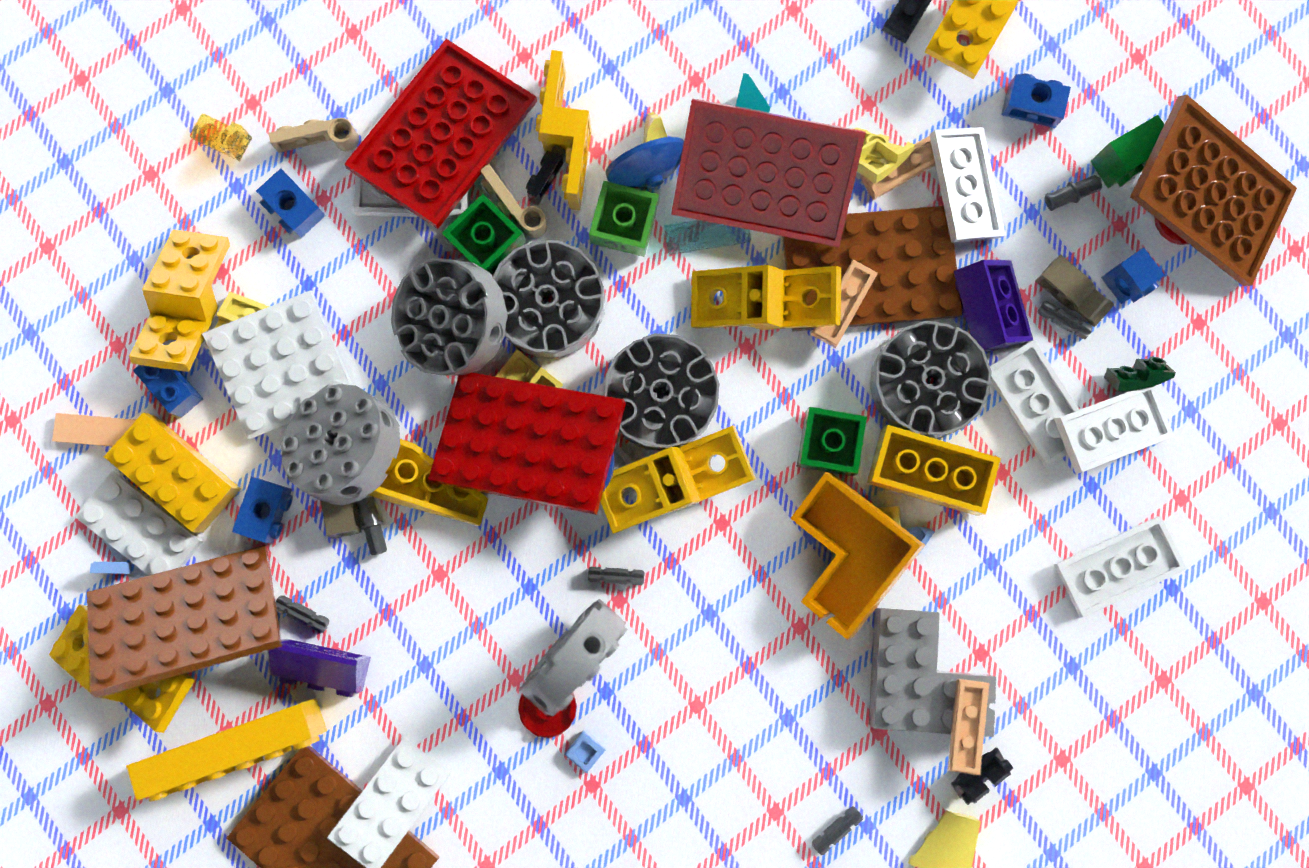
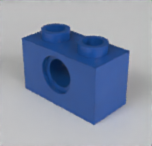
M1028 73L1015 74L1008 84L1001 115L1056 128L1064 119L1071 87L1065 86L1057 80L1045 81L1037 79L1034 75ZM1031 95L1038 96L1041 99V103L1034 101Z
M281 168L256 190L263 198L259 203L271 215L276 212L282 218L278 223L289 234L295 232L302 238L326 216ZM294 200L293 207L289 210H284L285 204L288 201Z
M1143 247L1104 274L1101 279L1120 304L1129 299L1134 303L1159 287L1157 281L1164 277L1165 274Z
M138 365L133 369V372L170 414L183 417L204 399L178 370Z
M251 476L232 532L264 543H274V540L280 537L283 529L281 520L284 512H287L292 504V489ZM267 503L270 506V514L267 518L263 519L260 515V509Z

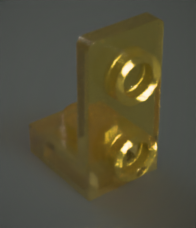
M204 113L200 115L190 133V137L193 140L239 162L253 138L243 126L233 121L229 126Z

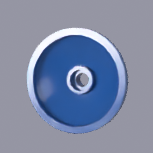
M679 137L659 138L626 151L607 167L605 175L608 182L636 189L644 187L652 189L663 184L664 179L669 177L680 165L684 139Z

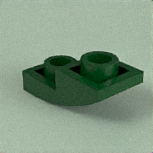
M1152 356L1149 359L1136 358L1133 368L1129 366L1107 368L1104 378L1116 391H1133L1169 381L1175 377L1176 372L1166 364L1167 362L1164 359Z

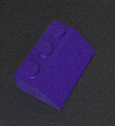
M983 259L954 271L956 278L955 287L961 296L962 312L968 322L970 335L985 352L1033 341L1011 260Z
M287 638L281 639L282 647L268 650L270 675L279 677L278 682L296 685V682L300 681L308 683V689L324 691L325 687L336 689V695L353 697L354 693H360L364 689L371 659L370 656Z

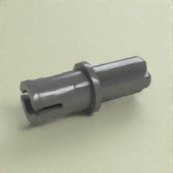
M1093 175L1076 183L1068 182L1066 187L1045 194V203L1050 211L1071 202L1079 203L1081 198L1100 191L1103 188L1102 180L1100 177Z
M367 497L356 501L363 525L360 529L364 530L370 554L380 555L385 553L387 546L381 527L384 523L379 520L374 497Z

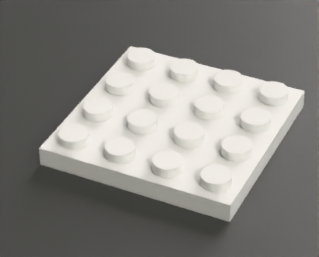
M311 290L202 333L248 440L288 425L300 408L302 401L310 398L319 390L337 384L352 385L314 293Z

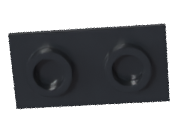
M995 747L992 751L982 755L980 775L960 773L951 785L959 798L967 805L970 803L975 804L990 792V789L985 784L987 780L996 787L1012 775L1010 771L1014 767L1007 759L1003 758L999 748Z

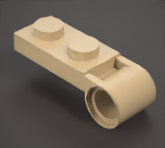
M335 118L326 121L311 119L305 121L303 125L295 127L281 126L276 131L268 133L270 144L278 153L331 140L338 149L347 152L355 149L359 143L357 131L351 122L345 118ZM342 131H349L346 138L338 139Z
M490 164L482 168L483 180L480 182L490 196L494 193L500 202L496 204L499 210L506 217L511 216L528 237L539 238L543 236L547 230L544 212L537 206H528L522 210ZM532 217L541 219L540 224L536 227H529L526 223Z

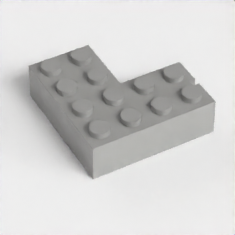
M876 608L874 610L869 725L874 729L951 734L956 680L965 679L989 683L984 737H994L995 710L989 708L990 704H996L997 677L989 674L937 670L940 612Z

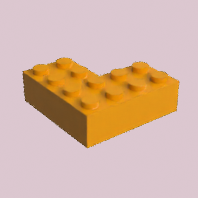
M830 472L823 474L790 518L836 555L801 600V603L821 619L828 617L831 613L835 615L829 618L826 623L846 640L856 635L925 547V544Z

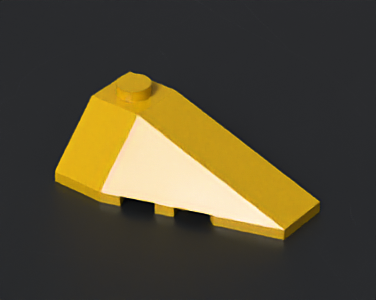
M400 439L396 459L392 458L391 464L385 472L388 476L380 487L370 493L369 496L481 526L489 498L479 491L431 482L428 478L434 459L423 452V449L415 443Z

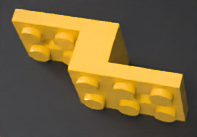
M954 0L924 53L974 80L1019 0ZM958 35H966L969 37L971 44L962 46L957 42L956 37Z
M551 50L550 60H545L543 74L546 77V87H541L539 102L542 105V115L537 114L535 130L538 132V141L542 142L544 152H551L555 144L565 150L568 174H563L562 179L564 200L568 201L569 209L581 211L592 134L590 114L588 110L562 107L567 75L563 51Z
M172 230L142 288L150 315L129 354L131 364L185 372L190 371L204 341L202 333L209 330L218 310L212 283L230 247L228 237ZM195 255L191 259H186L188 256ZM168 340H176L169 345H163Z
M770 265L692 271L691 328L749 326L760 330L840 326L841 267L829 266L782 270ZM815 290L817 300L814 304L808 305L806 301L807 294ZM722 291L724 295L723 301L720 305L716 306L714 297L717 292Z
M732 425L681 447H669L614 470L608 486L603 491L601 504L611 531L615 534L668 512L681 510L756 480L736 427ZM715 455H720L725 460V466L719 472L711 467V459ZM629 487L633 488L637 493V499L633 504H628L623 496L624 491Z
M79 604L73 615L69 618L58 640L54 643L49 656L90 693L87 606ZM188 673L98 698L122 702L155 732L164 733L195 679ZM158 688H159V689H160V694H159L158 697H157V696H156V693H157V690H158Z

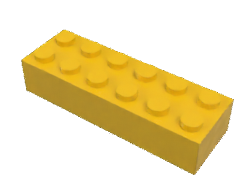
M314 698L126 765L136 801L148 797L149 802H153L172 793L181 792L200 783L209 782L228 773L253 766L264 761L263 756L265 761L279 757L284 753L292 751V745L294 751L312 745V743L320 741L319 735L326 732L327 728L318 700Z

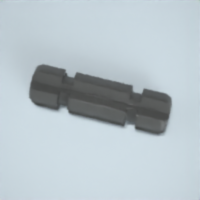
M1044 301L1039 307L1038 314L1047 320L1050 318L1051 322L1071 333L1074 331V334L1082 339H1087L1092 332L1093 327L1084 321L1080 322L1079 318L1061 308L1056 309V306L1048 301Z
M592 566L588 569L589 582L600 583V581H604V583L626 585L627 583H632V585L644 584L645 573L643 570L633 569L628 571V569L607 567L601 569V567Z
M284 595L279 596L276 600L278 612L282 614L287 613L288 617L305 626H311V629L318 633H323L327 629L330 622L329 618L321 614L316 615L317 612L298 602L293 603L292 599Z
M850 807L844 813L845 816L843 818L840 816L823 831L824 835H818L812 841V846L820 855L828 852L831 849V844L836 845L852 830L851 827L853 825L856 827L863 821V815L856 807Z

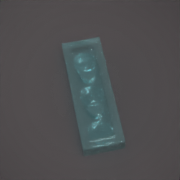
M702 220L664 225L668 255L751 242L750 230Z

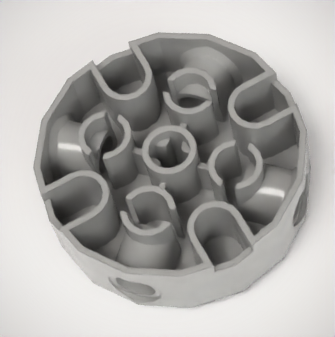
M545 240V242H535L515 248L499 263L493 278L502 290L507 310L504 337L516 349L537 358H560L580 350L596 335L605 314V291L595 264L580 249L559 240ZM552 295L554 301L544 304L542 298H550Z
M432 258L424 261V264L419 265L414 271H409L401 279L393 298L391 325L393 334L398 336L399 344L402 347L401 353L407 362L423 373L442 376L465 375L482 369L496 355L505 336L507 310L502 290L488 271L473 262Z
M923 321L904 327L880 349L871 367L870 391L877 411L890 426L936 439L963 429L981 414L989 395L992 371L984 349L970 333L946 323ZM933 377L934 382L927 384L925 379Z
M654 333L633 341L616 354L605 376L604 396L624 399L626 402L619 432L626 440L645 450L662 451L669 447H681L693 442L707 430L718 408L720 383L712 362L698 345L679 335ZM661 387H665L666 393L669 394V396H664L663 399L657 398V393L654 392L659 391Z
M347 384L331 385L319 390L310 398L304 399L300 404V408L289 421L284 438L280 444L283 468L288 480L302 492L320 501L341 506L360 501L380 487L388 476L385 472L389 468L392 458L396 459L400 448L399 423L391 408L359 386Z
M600 598L597 599L546 652L526 677V681L520 686L518 691L545 715L551 714L554 716L559 710L562 711L573 699L574 696L571 693L578 686L582 687L587 680L591 681L602 668L599 664L620 646L618 641L628 630L625 627L626 622Z

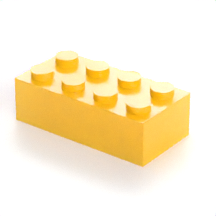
M145 412L137 418L104 455L105 459L192 533H203L241 490L236 483L156 415Z
M887 425L881 429L866 484L971 515H986L1001 458Z

